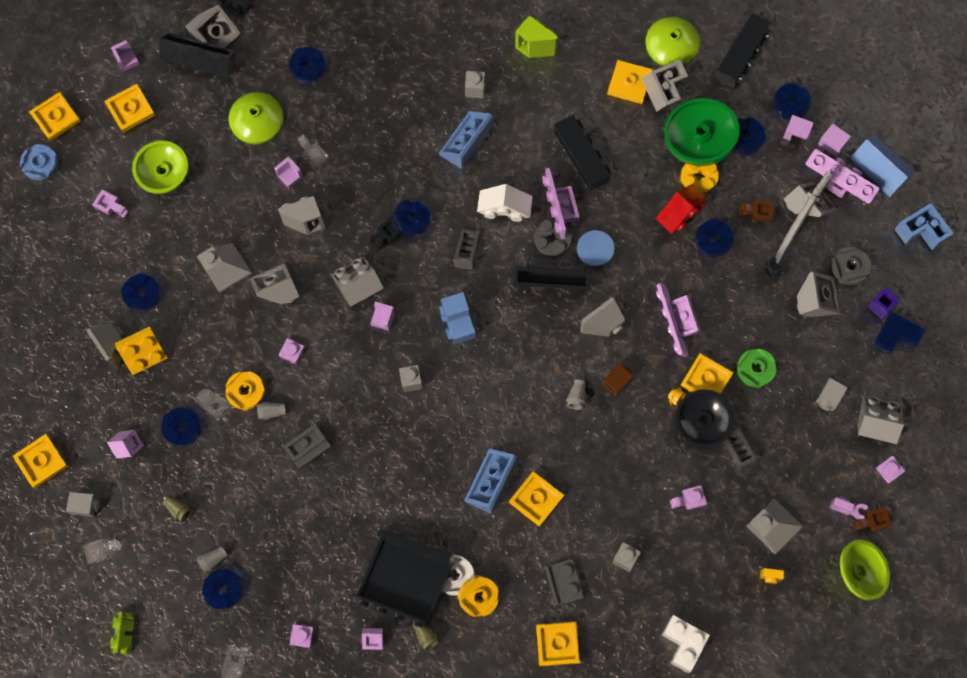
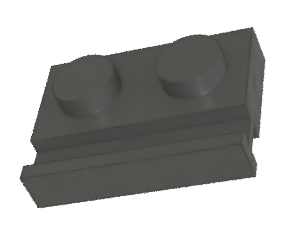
M315 424L283 446L299 470L332 448Z
M573 559L545 567L555 606L584 598Z

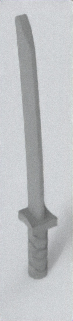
M826 171L814 191L806 194L809 198L792 224L775 256L778 265H780L788 247L815 202L819 203L821 200L818 196L833 176L828 171Z

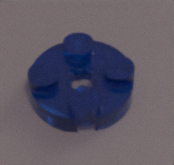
M299 47L290 58L289 68L297 81L312 83L324 75L326 62L321 51L312 47ZM306 62H310V64H312V66H309L308 69H306L303 65Z
M788 83L781 86L774 96V108L784 120H791L792 115L802 118L808 113L811 105L809 91L804 87L797 86L798 84ZM789 98H792V100L797 101L795 105H791L788 103Z
M751 117L737 119L739 123V140L734 150L744 155H751L757 152L764 144V127L758 120ZM742 133H750V139L743 138Z
M403 200L397 204L392 220L407 236H414L427 230L431 221V215L428 208L421 202L416 201L414 203L410 202V200ZM408 215L415 216V219L409 218Z
M710 219L704 222L697 230L695 238L697 248L708 257L723 256L729 252L733 245L734 233L726 223ZM711 235H713V236H714V235H717V236H718V239H719V242H718V241L711 242V237H710V236H711Z
M144 273L130 277L121 288L124 303L133 311H149L160 300L161 290L159 284L153 277ZM145 289V296L142 297L140 295L137 297L138 291Z
M175 408L163 416L161 430L168 442L178 447H185L196 441L201 432V421L191 409ZM181 422L183 424H186V427L183 428V432H180L179 429H176L177 426H179V423Z
M217 569L205 579L202 595L211 607L218 610L230 609L236 606L242 598V581L237 574L230 570ZM226 584L227 593L219 595L218 587Z

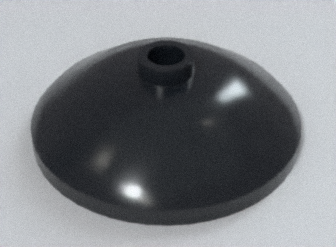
M708 389L696 390L686 395L680 401L675 413V424L680 436L687 443L699 448H711L724 442L731 434L734 426V412L729 401L720 393ZM703 416L706 417L708 420L707 423H702L700 421V418Z

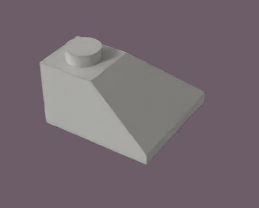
M219 5L197 15L185 26L196 41L225 48L241 34Z
M817 182L805 183L796 187L784 198L787 208L794 214H799L809 198L806 194L814 191L818 185ZM822 191L818 196L821 200L819 203H814L807 216H825L835 213L837 208Z
M233 243L213 246L197 256L219 293L252 274Z
M285 263L250 278L257 297L279 304L291 303L299 297Z
M810 272L797 295L799 314L808 317L840 314L835 278L817 272Z
M613 297L582 319L580 331L583 334L609 337L613 333L617 335L624 329L625 318Z
M111 323L87 329V333L106 361L115 370H118L122 357L116 349L115 343L122 340L124 336L119 326L114 327Z
M775 499L747 525L774 554L803 527Z

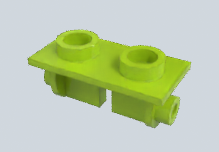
M118 612L117 616L113 618L112 627L115 628V637L112 636L110 642V649H113V654L118 653V650H121L120 654H129V650H131L132 636L125 635V631L133 632L135 619L133 613H125V616H122L123 612Z

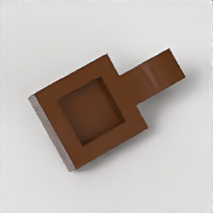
M754 200L753 204L741 203L739 214H752V220L771 222L774 202Z
M886 507L868 511L865 513L866 519L853 523L855 531L870 527L871 532L892 526Z

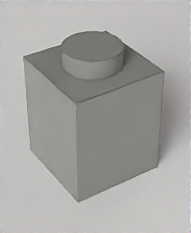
M466 71L465 97L484 98L485 72Z
M418 365L399 368L403 392L423 389Z
M830 378L815 402L822 409L833 412L847 387Z
M69 492L66 512L72 515L95 517V512H98L99 509L98 497L93 494Z
M623 542L612 563L630 572L641 552Z

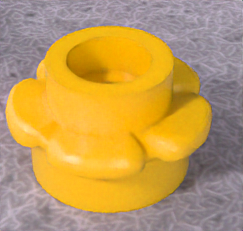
M682 388L672 389L669 393L668 398L671 405L678 406L686 394L682 391Z

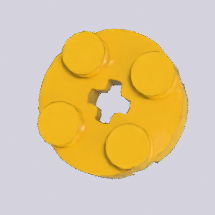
M685 164L680 176L682 185L687 187L693 184L704 195L707 194L717 184L719 177L716 164L708 166ZM702 173L704 178L697 180V177L694 175Z
M253 372L235 373L226 383L227 400L233 407L244 411L255 408L262 401L265 394L262 380ZM242 387H250L247 395H241Z
M474 575L463 583L457 597L460 606L469 615L474 617L486 616L496 608L499 592L492 580L480 575ZM482 591V600L477 599L475 601V594Z

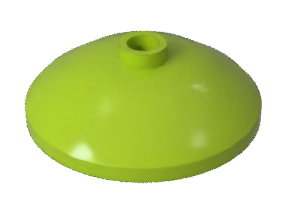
M666 17L656 21L646 35L648 54L655 62L662 66L681 60L683 66L687 65L696 57L700 48V37L696 28L687 20L679 17Z
M262 92L243 95L232 105L229 112V125L232 132L238 139L249 144H262L270 141L280 132L284 122V114L279 102L271 95ZM253 111H257L255 115L251 114Z
M155 141L145 145L138 151L132 164V172L137 184L145 191L154 194H165L177 189L186 179L189 169L188 159L184 151L178 145L169 141ZM162 170H166V173L160 174Z
M855 540L847 544L840 557V570L845 584L852 593L861 599L874 600L880 598L887 591L890 582V571L883 553L873 543L866 540Z

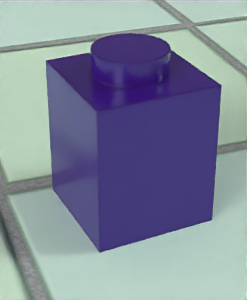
M885 287L873 299L868 308L883 319L900 299Z

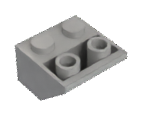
M306 196L295 203H286L281 208H278L285 226L306 235L325 229L314 196Z
M365 257L357 258L348 266L341 267L331 274L350 307L383 289L375 270Z
M863 396L857 424L858 435L897 444L904 426L902 405L895 401L880 400L875 396Z

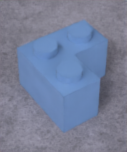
M932 203L902 220L895 228V231L905 244L921 235L931 250L948 241L954 234Z
M463 292L442 298V305L439 306L442 322H447L448 329H445L448 340L452 339L455 345L476 338Z

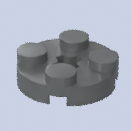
M556 220L543 221L537 227L534 234L536 248L543 256L549 258H556L566 253L570 248L572 240L570 228L565 225V239L560 238V234L555 231ZM555 235L558 240H554L551 243L548 236Z
M846 247L836 254L832 260V272L839 283L843 285H857L867 278L871 270V261L864 251L862 253L860 250H857L858 248ZM848 262H851L853 265L855 264L856 267L853 270L848 269Z

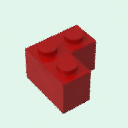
M690 184L675 193L656 220L671 234L678 230L681 232L688 223L686 221L689 217L692 218L696 213L700 214L705 209V202L708 198L693 184Z

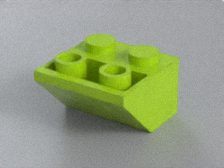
M529 15L516 30L515 48L529 58L555 56L557 54L558 36L556 32L552 29H547L539 19H534Z

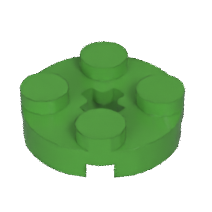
M763 349L748 350L743 353L738 361L737 375L742 382L750 387L761 388L766 386L776 375L774 357ZM759 364L761 372H754L752 365L756 366Z

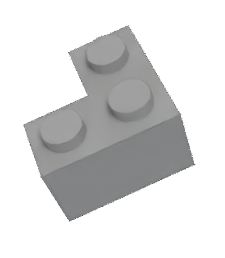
M681 60L651 71L641 78L656 112L681 100L674 85L688 77Z

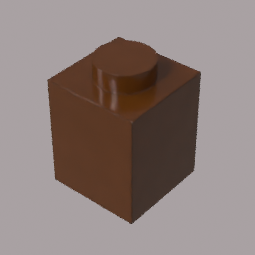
M618 363L603 379L602 385L617 397L632 381V371L627 366H622Z

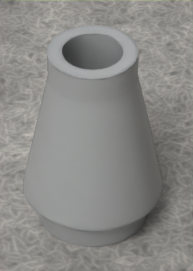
M583 380L574 381V385L566 399L567 406L571 409L581 410L585 405L586 383Z
M262 401V403L257 404L258 419H263L264 421L285 415V403Z
M221 546L199 555L200 558L196 561L204 573L207 571L211 572L227 557V554Z

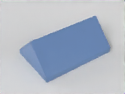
M469 111L438 154L463 169L492 129L493 116L489 113Z
M876 135L866 139L849 158L888 197H891L916 173Z
M489 449L464 501L492 514L517 462V456Z

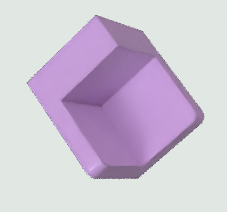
M127 40L110 47L123 72L139 65Z
M792 115L783 138L790 140L792 135L806 140L813 122Z
M832 124L821 137L818 144L837 157L851 136Z
M289 156L274 168L277 176L288 189L303 178L300 168Z
M375 302V311L370 324L371 326L389 331L395 314L394 308Z
M135 430L121 431L107 442L116 458L132 457L144 446Z

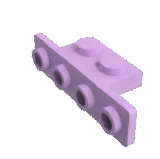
M817 149L813 151L806 162L808 167L823 176L828 171L833 175L830 179L832 182L868 204L872 201L879 187L864 179L865 177L861 176L863 174L862 171L855 167L852 169L845 166L847 162L839 157L835 160Z
M546 168L545 175L542 178L544 187L547 186L548 188L546 194L548 202L552 204L550 207L552 218L555 217L556 219L555 231L560 234L561 239H565L566 228L564 223L579 221V213L572 187L555 188L550 168Z
M659 283L657 284L658 290L656 293L664 307L662 308L663 315L669 322L668 331L674 338V349L680 356L687 357L689 354L683 338L700 332L688 295L671 301L666 285Z

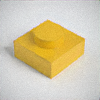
M763 568L760 572V579H765L766 583L777 584L778 581L784 578V571Z

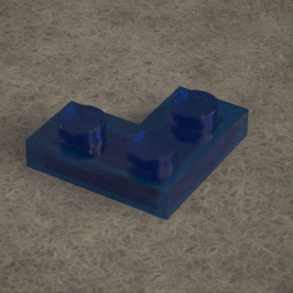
M890 312L872 346L891 354L898 339L916 348L926 329Z

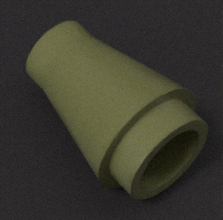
M171 495L167 496L163 501V505L169 510L176 521L185 522L192 514L190 505L173 498Z
M413 625L420 647H423L424 650H429L439 643L437 640L438 636L430 627L423 625L422 628Z

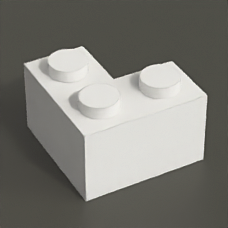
M508 184L481 190L477 212L490 219L499 215H506L513 221H522V219L530 217L532 196Z
M673 615L662 633V636L679 645L670 663L687 673L691 672L710 635Z

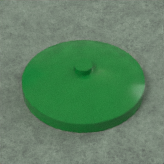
M707 98L689 100L677 106L668 116L664 128L665 142L669 151L678 160L694 166L716 164L727 158L734 151L739 140V123L734 112L719 101Z

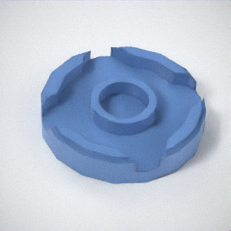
M36 144L23 152L20 166L27 177L33 180H44L55 173L58 167V158L51 147L44 144Z
M593 230L586 232L578 241L577 254L583 264L594 268L601 267L609 263L613 257V240L602 231Z

